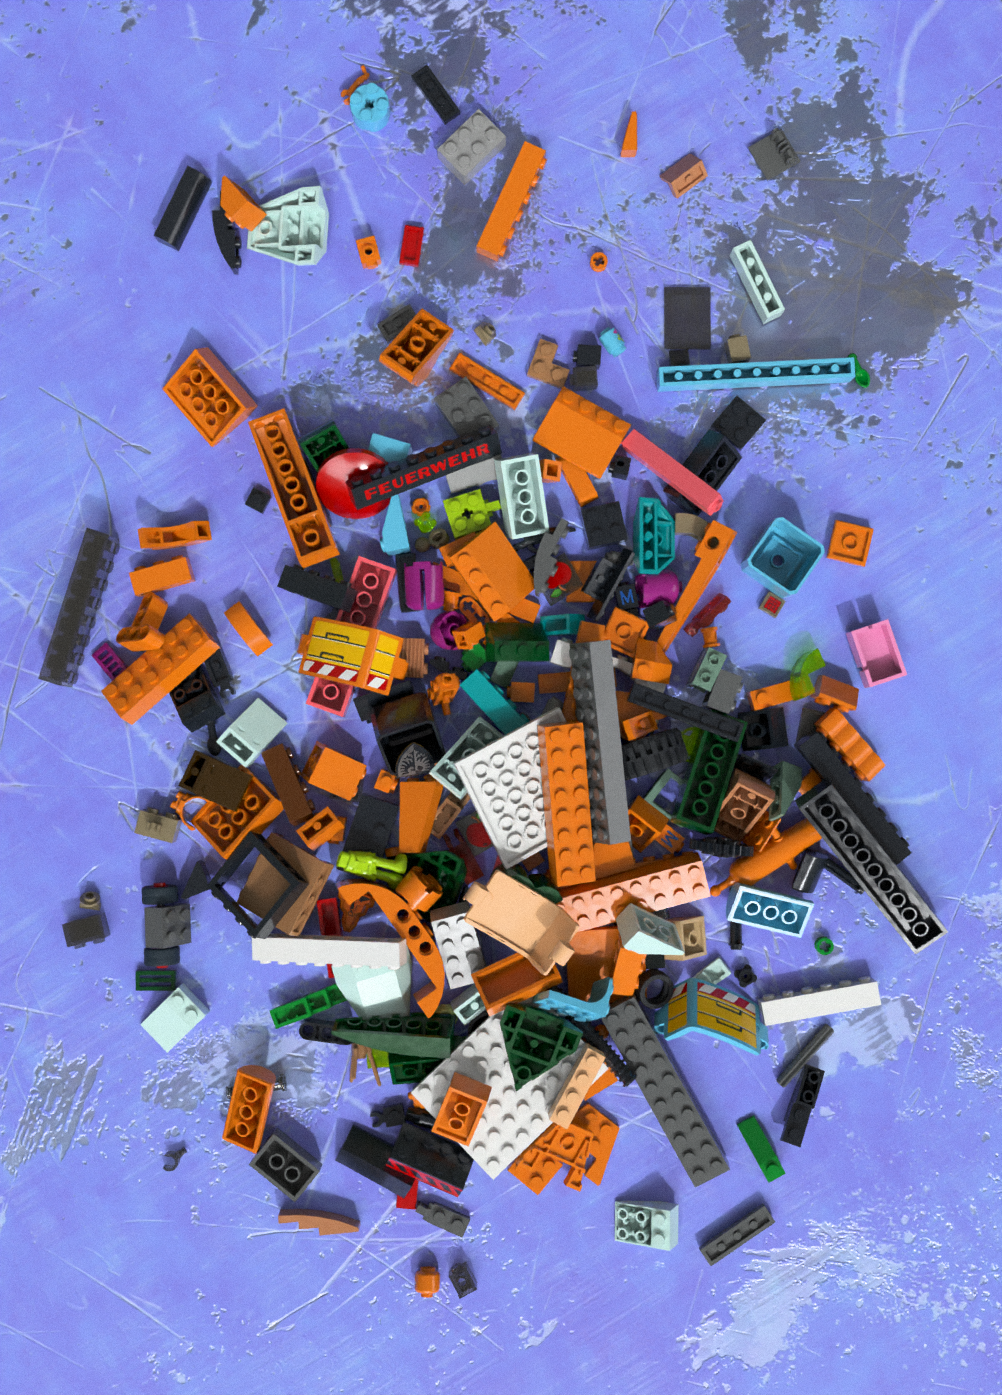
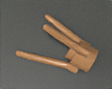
M352 1043L349 1081L352 1083L356 1079L357 1059L366 1058V1054H368L377 1085L381 1086L380 1077L372 1055V1048Z

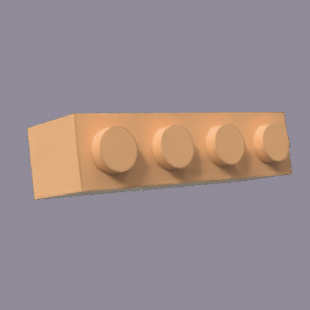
M585 1043L548 1112L549 1120L568 1129L606 1058L602 1051Z

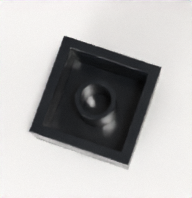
M619 501L580 510L588 550L627 541L628 538Z

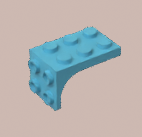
M607 977L595 981L587 1002L548 990L534 995L532 1003L539 1005L538 1008L543 1010L557 1011L556 1014L561 1016H574V1020L580 1022L606 1017L610 1009L609 999L614 989L613 978Z

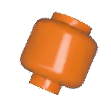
M422 1266L420 1270L415 1272L414 1289L416 1292L421 1293V1297L431 1298L434 1293L440 1290V1273L436 1271V1267Z

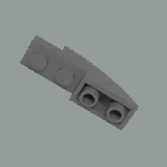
M561 518L553 535L547 532L544 533L537 551L534 566L535 595L538 597L541 593L545 594L549 587V583H547L549 577H554L559 568L556 565L557 559L553 558L552 555H557L561 547L559 545L561 538L565 539L570 531L568 521Z

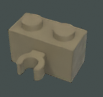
M147 807V810H140L134 833L169 843L177 841L182 820L177 818V814L166 812V815L158 813V809Z

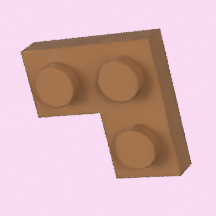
M540 339L527 377L562 389L570 370L552 363L558 349L557 344Z

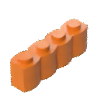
M830 708L814 724L817 728L816 732H821L827 738L829 747H833L840 753L842 762H845L848 767H852L854 776L860 781H870L886 766L836 708Z

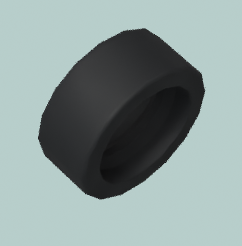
M649 969L639 975L638 989H634L636 997L644 1006L650 1009H658L670 1001L673 996L674 986L671 979L664 972L658 969ZM656 979H661L663 987L656 997L646 998L645 990L648 984Z

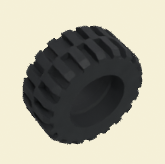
M678 728L665 730L621 745L625 780L647 775L688 759V752L681 731Z

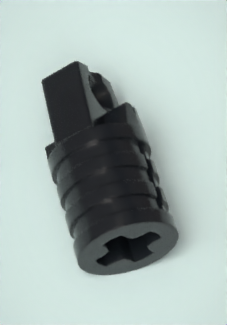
M408 1107L405 1120L431 1130L436 1120L426 1109Z

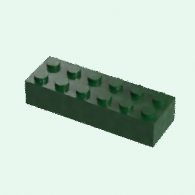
M712 708L710 709L712 712L744 723L738 742L703 729L699 730L670 820L672 823L704 835L714 832L748 723Z

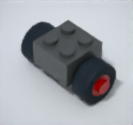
M156 882L153 885L142 887V904L156 905L144 908L146 940L144 965L167 968L169 965L180 963V947L178 945L191 943L190 904L175 903L178 902L177 885Z

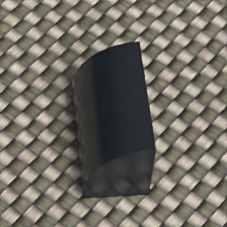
M807 848L792 881V889L804 893H813L829 856Z

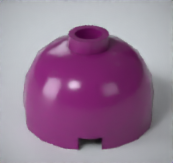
M446 611L438 614L430 625V635L433 642L442 649L457 650L452 631L467 622L465 616L456 611Z

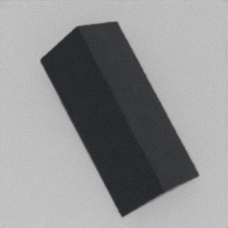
M353 1124L335 1161L402 1198H405L415 1181L414 1178L385 1166L393 1144Z

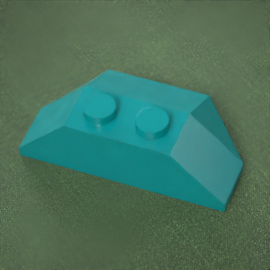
M639 497L633 520V552H635L633 561L640 574H659L675 559V521L657 498Z

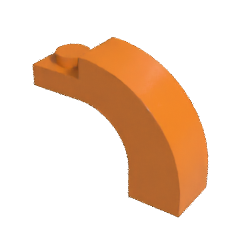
M191 521L171 527L138 529L141 549H172L212 540L209 521Z

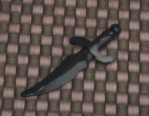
M556 527L549 528L548 533L553 535ZM570 528L569 532H575L576 529ZM544 533L523 537L524 541L516 543L512 547L516 552L527 548L530 552L537 554L538 549H535L533 545L540 544Z

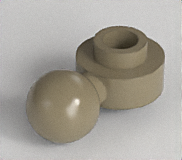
M435 529L431 532L428 539L425 537L418 538L415 541V548L422 553L428 551L430 546L439 549L448 544L449 535L444 529Z

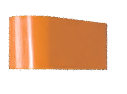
M560 456L555 458L556 461L562 462L561 472L580 507L599 498L585 470Z

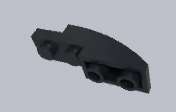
M220 206V210H212L215 237L228 266L234 274H238V268L242 266L241 256H238L239 249L242 248V240L236 230H233L234 222H231L224 215L226 211Z
M805 1064L783 1120L785 1124L780 1138L781 1141L801 1147L811 1110L814 1109L825 1073L824 1070Z

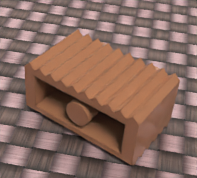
M403 638L400 658L409 663L405 678H424V674H428V663L424 662L425 655L429 654V643H425V639Z

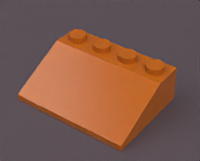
M208 347L195 349L162 388L211 447L217 445L245 421L258 406Z
M563 386L532 441L600 479L625 438L631 424Z
M495 521L447 555L490 619L494 622L513 609L535 589L533 576Z
M242 764L237 769L252 775L253 778L237 812L217 803L207 802L190 821L226 860H228L250 831L262 834L284 809L279 796Z

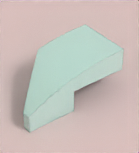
M719 956L692 978L716 985L729 976L731 970Z

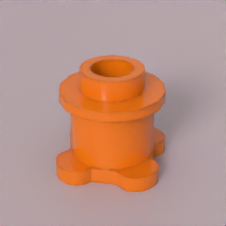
M444 590L443 610L455 611V609H459L457 605L462 594Z

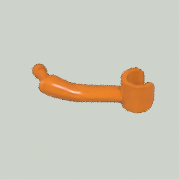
M364 65L361 66L364 75L358 77L348 90L345 89L341 92V97L349 96V98L343 101L345 105H350L352 93L370 77Z

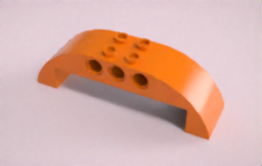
M361 878L338 881L336 887L348 905L369 891L401 938L406 939V945L431 979V982L413 994L425 1015L430 1018L441 1000L445 979L441 955L431 939V936L434 934L425 922L423 924L420 923L422 917L418 911L409 908L403 898L386 885ZM405 909V912H404L403 915H401V916H398V915H397V913H398L399 910ZM415 925V930L409 932V928ZM422 942H427L424 947H420Z

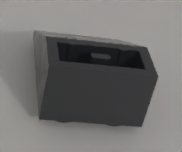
M201 665L169 692L182 724L191 733L226 714Z

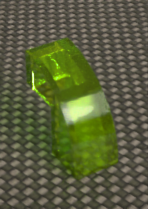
M818 648L803 654L792 668L790 692L793 701L805 698L816 692L808 674L826 666Z

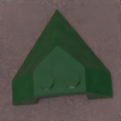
M449 850L405 854L407 856L406 872L401 874L402 878L414 866L424 869L422 873L426 876L431 874L442 887L440 892H443V894L426 912L419 911L422 918L430 923L431 910L456 904L468 871L464 859ZM396 856L387 857V859L394 860Z
M507 1004L500 1020V1026L516 1092L529 1081L535 1080L557 1065L560 1060L576 1052L583 1032L566 1019L528 1004Z

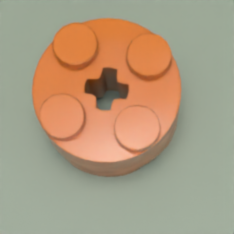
M414 866L400 881L395 891L408 901L407 905L414 911L419 909L426 912L443 894V892H440L442 887L431 874L426 876L422 873L424 869Z

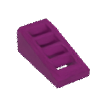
M107 642L91 655L112 681L128 668V665ZM107 650L108 653L101 659L99 656ZM110 656H112L113 659H111L107 664H105L104 661H106ZM116 661L118 664L110 670L109 667ZM121 667L122 670L115 675L114 672Z

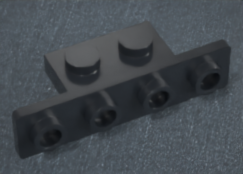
M623 548L615 564L599 556L581 589L582 592L596 599L587 617L598 622L604 615L605 608L614 597V591L618 584L622 582L626 569L633 562L635 552Z

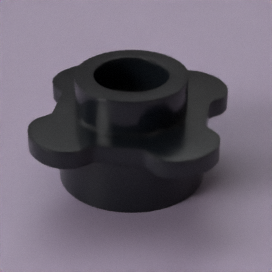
M748 964L734 972V976L739 980V985L743 988L757 980V976L751 970L752 967Z

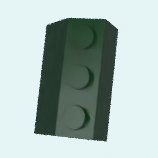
M486 622V662L549 661V640L541 623Z

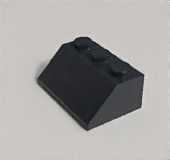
M406 681L391 686L389 695L372 692L353 698L361 721H367V724L372 723L370 711L373 707L413 695L415 691L412 682Z

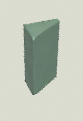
M497 662L490 681L507 688L519 662Z

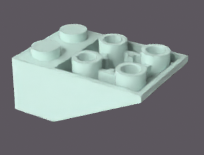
M257 698L216 742L245 768L250 767L288 723L260 698Z
M615 1201V1241L670 1251L678 1244L679 1204L662 1201Z

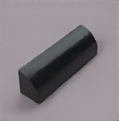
M188 165L154 233L158 242L177 251L180 250L212 184L211 180L204 174Z

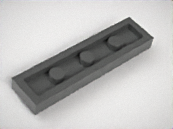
M761 1204L699 1247V1250L709 1265L712 1266L774 1224L775 1220L765 1205Z

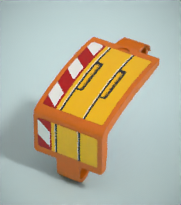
M316 616L313 617L309 635L301 634L297 653L303 655L299 673L363 688L383 695H389L393 678L405 680L409 663L399 658L404 641L403 638L374 628Z

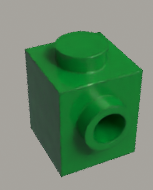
M479 643L474 645L473 649H465L461 653L463 655L461 658L463 663L461 665L468 673L471 670L473 672L476 669L478 670L486 663V650Z

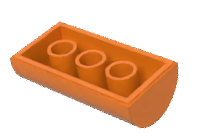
M246 1065L237 1069L223 1131V1140L255 1154L260 1150L276 1082V1076L272 1071L257 1065Z

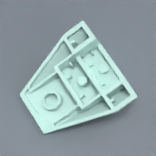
M302 187L260 205L267 215L252 232L248 230L247 249L298 266L316 265L327 250L329 212L322 187Z
M407 945V963L402 965L400 969L390 970L388 966L370 969L366 965L360 968H351V965H344L342 967L331 966L338 988L356 1014L362 1017L363 1020H368L372 1016L380 1015V1018H391L392 1014H400V1017L410 1016L412 960Z

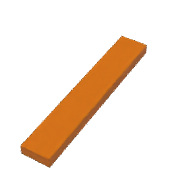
M443 566L444 587L478 601L459 572ZM523 599L508 614L534 623L541 605Z

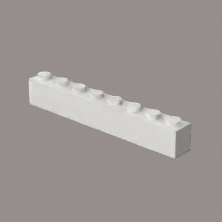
M270 933L266 939L252 938V960L260 961L261 964L278 961L280 965L289 964L290 962H296V965L314 963V966L332 964L333 967L351 965V968H360L366 965L370 969L388 966V969L396 970L407 963L406 939L325 935L292 936Z

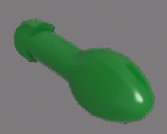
M850 353L847 358L854 357L855 381L859 386L867 388L870 385V375L865 369H862L857 355Z

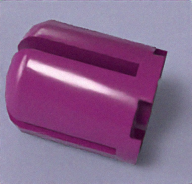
M431 561L413 562V566L409 567L404 563L406 605L412 610H424L423 571H425L427 610L440 608L444 604L443 562H440V565H434Z

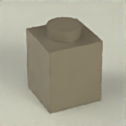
M740 334L729 336V339L724 344L728 364L748 363L751 355L747 336H740Z

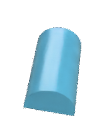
M735 883L727 899L726 918L728 921L801 938L814 903L811 900Z

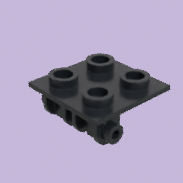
M743 753L737 755L734 768L765 783L778 772V769Z

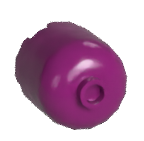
M663 569L659 574L639 573V575H635L634 585L636 594H639V608H648L662 600L674 604L679 597V593L682 592V582L678 580L677 575L672 570Z

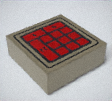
M769 591L758 609L776 618L786 601Z

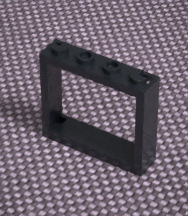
M250 831L207 886L211 889V894L222 901L223 907L228 912L233 913L235 920L247 929L249 936L254 939H266L309 883L261 833ZM254 847L290 883V886L258 925L223 888Z

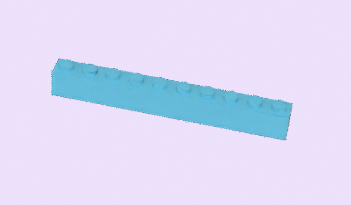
M854 357L659 367L656 372L657 392L846 383L855 378Z

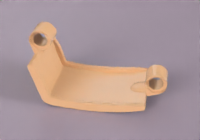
M496 870L486 885L474 881L464 895L463 900L466 899L472 904L463 918L464 921L526 957L541 974L546 976L556 962L565 966L575 952V949L569 942L580 928L579 924L563 908L509 875Z

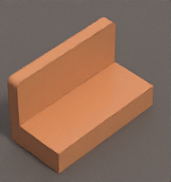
M688 154L662 173L660 178L669 184L673 196L678 199L706 178L708 174L702 160L692 154Z

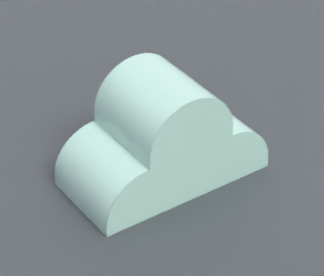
M479 716L429 774L461 800L468 792L453 763L504 735Z

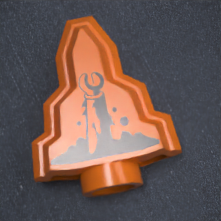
M338 891V898L340 899L339 908L343 912L341 919L343 931L350 933L357 926L359 918L365 916L368 909L374 906L375 899L372 895L366 893L348 905Z

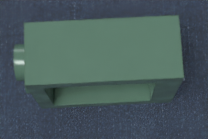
M665 768L643 799L671 820L672 814L653 800L670 778L681 786L683 779L670 769Z

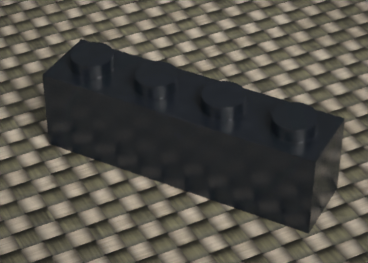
M296 564L293 567L285 565L277 587L350 613L358 592L351 588V583L343 580L340 583L335 582L336 578L325 575L324 578L320 577L319 572L309 569V572L304 571L305 568Z

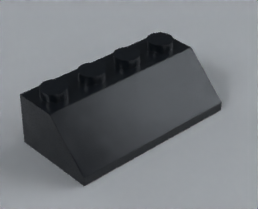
M709 429L682 465L718 491L742 459V456L724 435ZM669 484L663 489L668 498L688 514L699 516L702 512V509Z

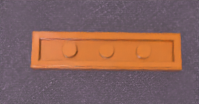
M460 352L449 368L451 372L461 378L467 377L472 385L514 411L525 395L520 389Z

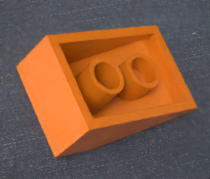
M454 1072L431 1132L469 1147L488 1102L492 1087Z

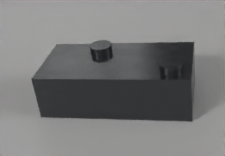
M363 793L343 851L371 852L383 858L400 805ZM337 866L338 870L344 871L343 867Z

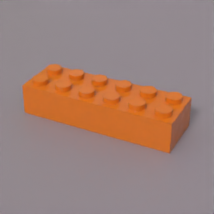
M189 613L165 634V641L159 649L147 650L101 692L119 717L133 725L216 652L220 646L204 626Z

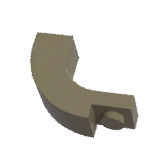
M674 514L675 535L691 536L698 542L703 540L705 536L704 530L708 524L707 521L693 514ZM717 537L710 541L712 548H715L719 543Z

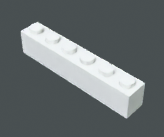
M869 976L858 978L859 981L854 982L843 980L838 985L826 983L816 989L804 987L799 992L788 990L783 991L782 995H763V998L758 999L762 1023L768 1026L881 1005L877 981L872 978L870 979Z

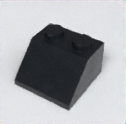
M783 707L738 713V719L748 722L742 739L743 751L788 746Z

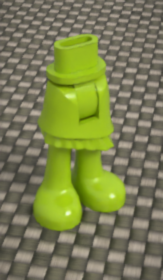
M340 851L336 866L343 867L344 871H349L367 880L371 879L373 882L376 881V878L388 882L389 888L395 890L403 879L401 874L406 872L407 856L405 854H398L394 860L378 857L375 853ZM378 866V867L390 869V870H393V871H395V872L389 873V872L377 870L376 867Z

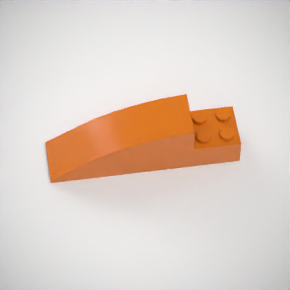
M285 408L249 421V427L301 566L306 568L340 555L330 528L331 524L323 503L318 497L316 485Z

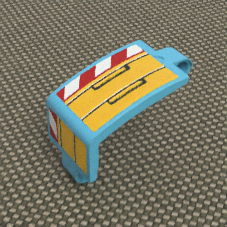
M689 978L675 985L670 1001L654 1013V1030L659 1034H664V1039L667 1041L694 1031L717 1038L754 1055L761 1054V1049L766 1050L769 1047L768 1028L760 1022L759 1005L731 990L700 979Z

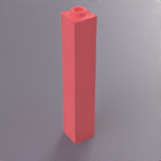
M635 429L621 443L628 454L709 516L719 511L724 501L719 492Z

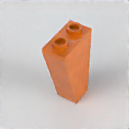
M407 778V782H400L399 853L426 852L444 787L435 778H425V782H419V778Z

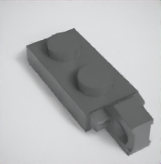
M419 1201L416 1206L415 1212L423 1215V1220L461 1238L470 1222L469 1216L437 1202H429V1205Z

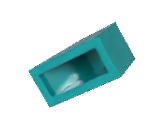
M560 614L540 617V623L546 636L576 635L580 621H585V614Z

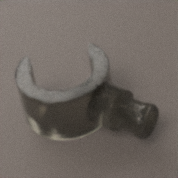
M183 1147L176 1152H166L164 1156L174 1158L175 1165H164L163 1169L165 1171L175 1170L180 1163V1158L187 1153V1150Z

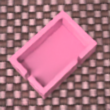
M888 619L846 633L857 668H862L859 674L864 688H870L907 675Z

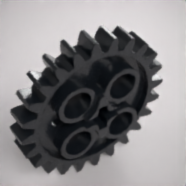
M725 837L690 838L689 842L690 849L700 850L703 854L717 857L737 858L740 856H753L754 846L741 844V841L730 840Z

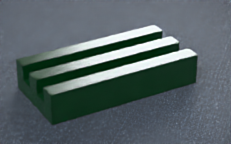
M176 970L136 971V991L176 990ZM140 975H171V978H140ZM140 982H171V985L140 986Z

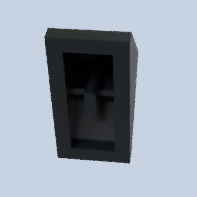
M199 860L196 862L181 896L182 899L210 890L207 885L211 878L204 861Z

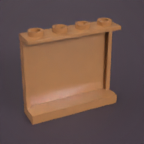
M271 832L266 840L309 883L307 888L276 925L278 929L288 935L300 936L334 865L317 858L283 838V835ZM260 853L253 870L248 875L244 888L239 893L237 903L263 919L290 886V883Z

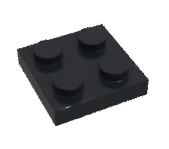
M736 396L711 427L724 435L731 444L741 451L764 424L766 419L740 397Z

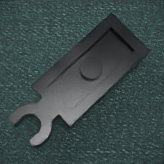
M220 647L204 663L214 687L220 686V696L222 699L227 698L225 695L227 689L230 690L232 695L236 694V690L229 684L234 679Z

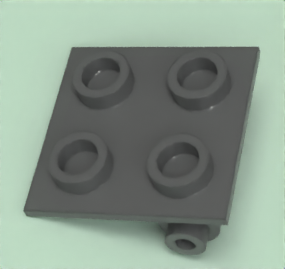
M775 128L771 135L748 147L767 181L801 162L782 128L780 130Z

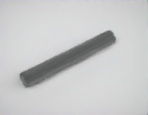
M825 1024L776 1079L777 1083L782 1087H786L834 1033V1029Z

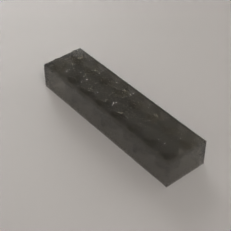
M86 528L38 679L66 687H72L73 684H76L79 676L77 671L85 657L83 652L90 642L89 633L96 624L95 615L102 605L101 596L108 586L107 577L114 568L113 559L120 549L119 539L109 534Z

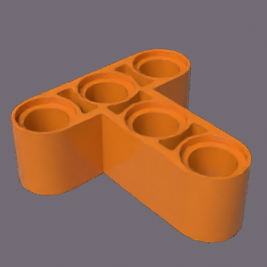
M148 592L141 601L132 625L124 627L118 632L116 642L132 652L159 649L165 641V634L158 631L167 610L168 602L155 593Z

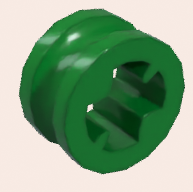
M821 936L815 940L814 947L820 954L829 955L834 949V944L829 938ZM823 941L829 944L828 947L826 946L827 950L825 951L820 948Z

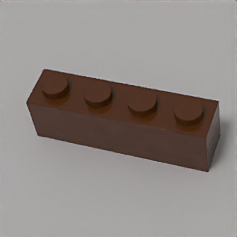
M281 743L262 752L261 755L289 822L296 826L316 816L314 810H316L315 804L312 799H308L306 794L309 792L308 787L304 781L301 782L299 775H302L298 765H294L292 761L294 754L291 748H287Z

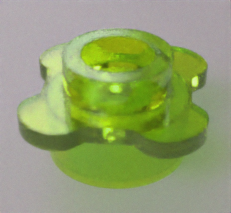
M427 511L423 512L421 517L414 519V525L419 527L421 533L430 532L437 524V521L432 519Z

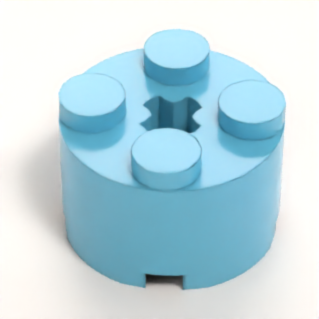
M375 83L365 84L358 87L350 96L353 120L360 129L376 132L387 125L390 117V105L388 96L381 87Z

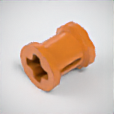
M717 627L700 629L704 638L703 649L720 646L716 634Z

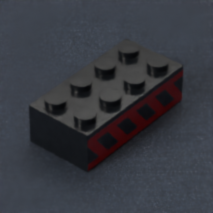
M404 1122L398 1132L385 1166L458 1197L464 1189L474 1159L462 1147Z

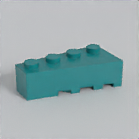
M476 669L460 684V687L505 735L530 722L523 713L519 715L515 711L517 706L510 699L506 701L501 696L504 692L497 685L492 686L488 682L490 677L483 670L479 672Z

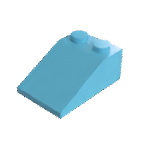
M399 494L391 497L382 531L383 538L380 539L381 548L389 557L411 552Z

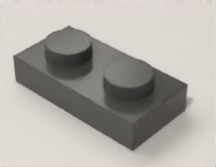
M409 304L378 323L377 327L388 343L397 337L416 314Z

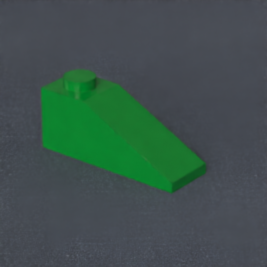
M754 1115L736 1124L768 1183L786 1174Z

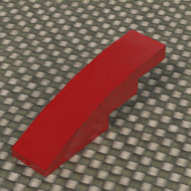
M337 898L317 900L321 935L343 936ZM327 964L328 977L334 978L332 964Z

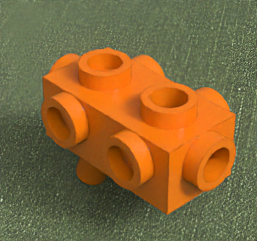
M441 673L435 680L430 682L431 688L427 689V694L434 706L442 705L443 715H450L449 703L453 701L460 687V679L458 676H455V673Z

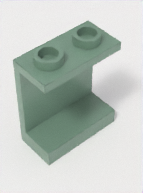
M710 647L703 649L686 685L703 693L706 690L710 692L727 655Z

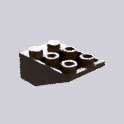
M195 750L178 786L237 812L253 776L213 756Z

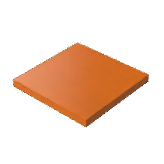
M618 926L595 927L576 932L569 942L575 949V952L567 962L568 996L587 1002L593 983L609 977L612 958L615 957L617 949L615 942L619 940ZM642 959V962H643V970H642V973H643L644 971H646L645 959ZM646 988V990H645V997H646V998H647V988ZM611 994L609 1003H612L624 997L625 995Z

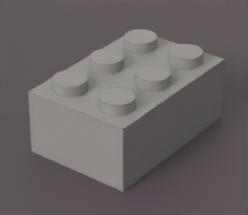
M478 109L437 149L438 159L466 185L506 146V136Z

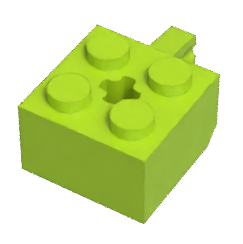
M480 489L443 500L455 540L473 532L475 534L479 533L491 524L489 517L493 516L492 512L501 509L499 500L490 503L488 499L483 500ZM466 511L472 513L470 519H467L466 516L462 517Z

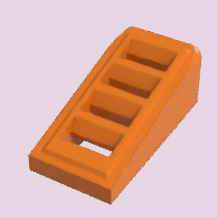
M632 111L620 157L636 156V111Z

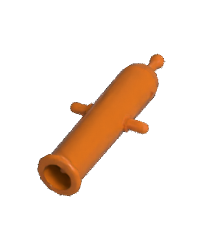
M807 818L779 833L776 827L772 838L768 840L763 850L759 852L754 849L753 856H741L736 859L729 868V877L722 883L713 885L710 888V894L717 897L721 894V891L735 883L753 886L785 863L788 864L790 869L795 870L797 864L794 858L821 840L822 837Z

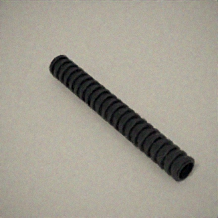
M559 984L545 990H552L567 995L566 992H562V988L558 987ZM571 1015L565 1017L566 1020L568 1019L571 1024L583 1032L581 1038L586 1039L585 1043H589L604 1053L606 1066L611 1068L610 1072L615 1073L614 1076L619 1078V1082H623V1087H627L637 1078V1074H633V1070L628 1068L629 1065H625V1060L619 1058L620 1055L615 1053V1049L612 1050V1045H608V1041L603 1039L604 1036L599 1035V1030H595L596 1027L591 1025V1021H576L574 1016Z

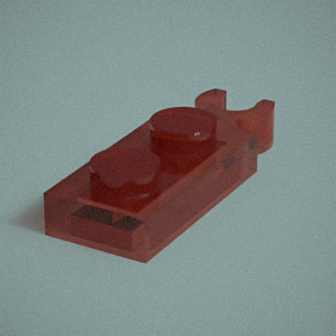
M719 593L683 630L687 635L695 636L701 627L704 628L712 624L714 618L719 613L724 612L732 601L726 595Z

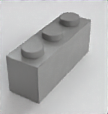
M501 454L445 475L451 494L462 492L473 486H480L491 480H497L494 460L501 459Z

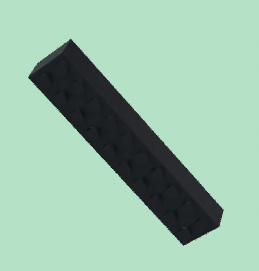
M828 777L795 800L800 811L915 955L948 933L942 921Z

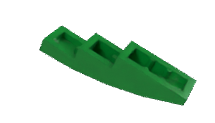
M334 983L269 1010L275 1028L278 1029L308 1018L315 1013L332 1008L334 1005L347 1001L337 984Z

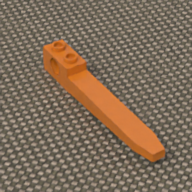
M715 520L707 524L703 540H699L695 547V556L701 558L675 607L677 621L665 626L657 641L664 653L670 647L716 573L737 534L736 531ZM717 537L719 543L715 548H712L710 541Z

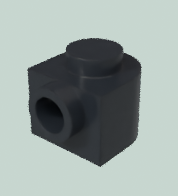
M616 455L614 462L610 461L608 473H611V477L627 480L631 458Z

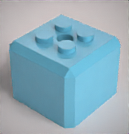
M775 518L766 526L741 562V571L780 598H786L799 591L825 553L824 545L785 518ZM774 556L782 558L783 563L781 566L774 565Z

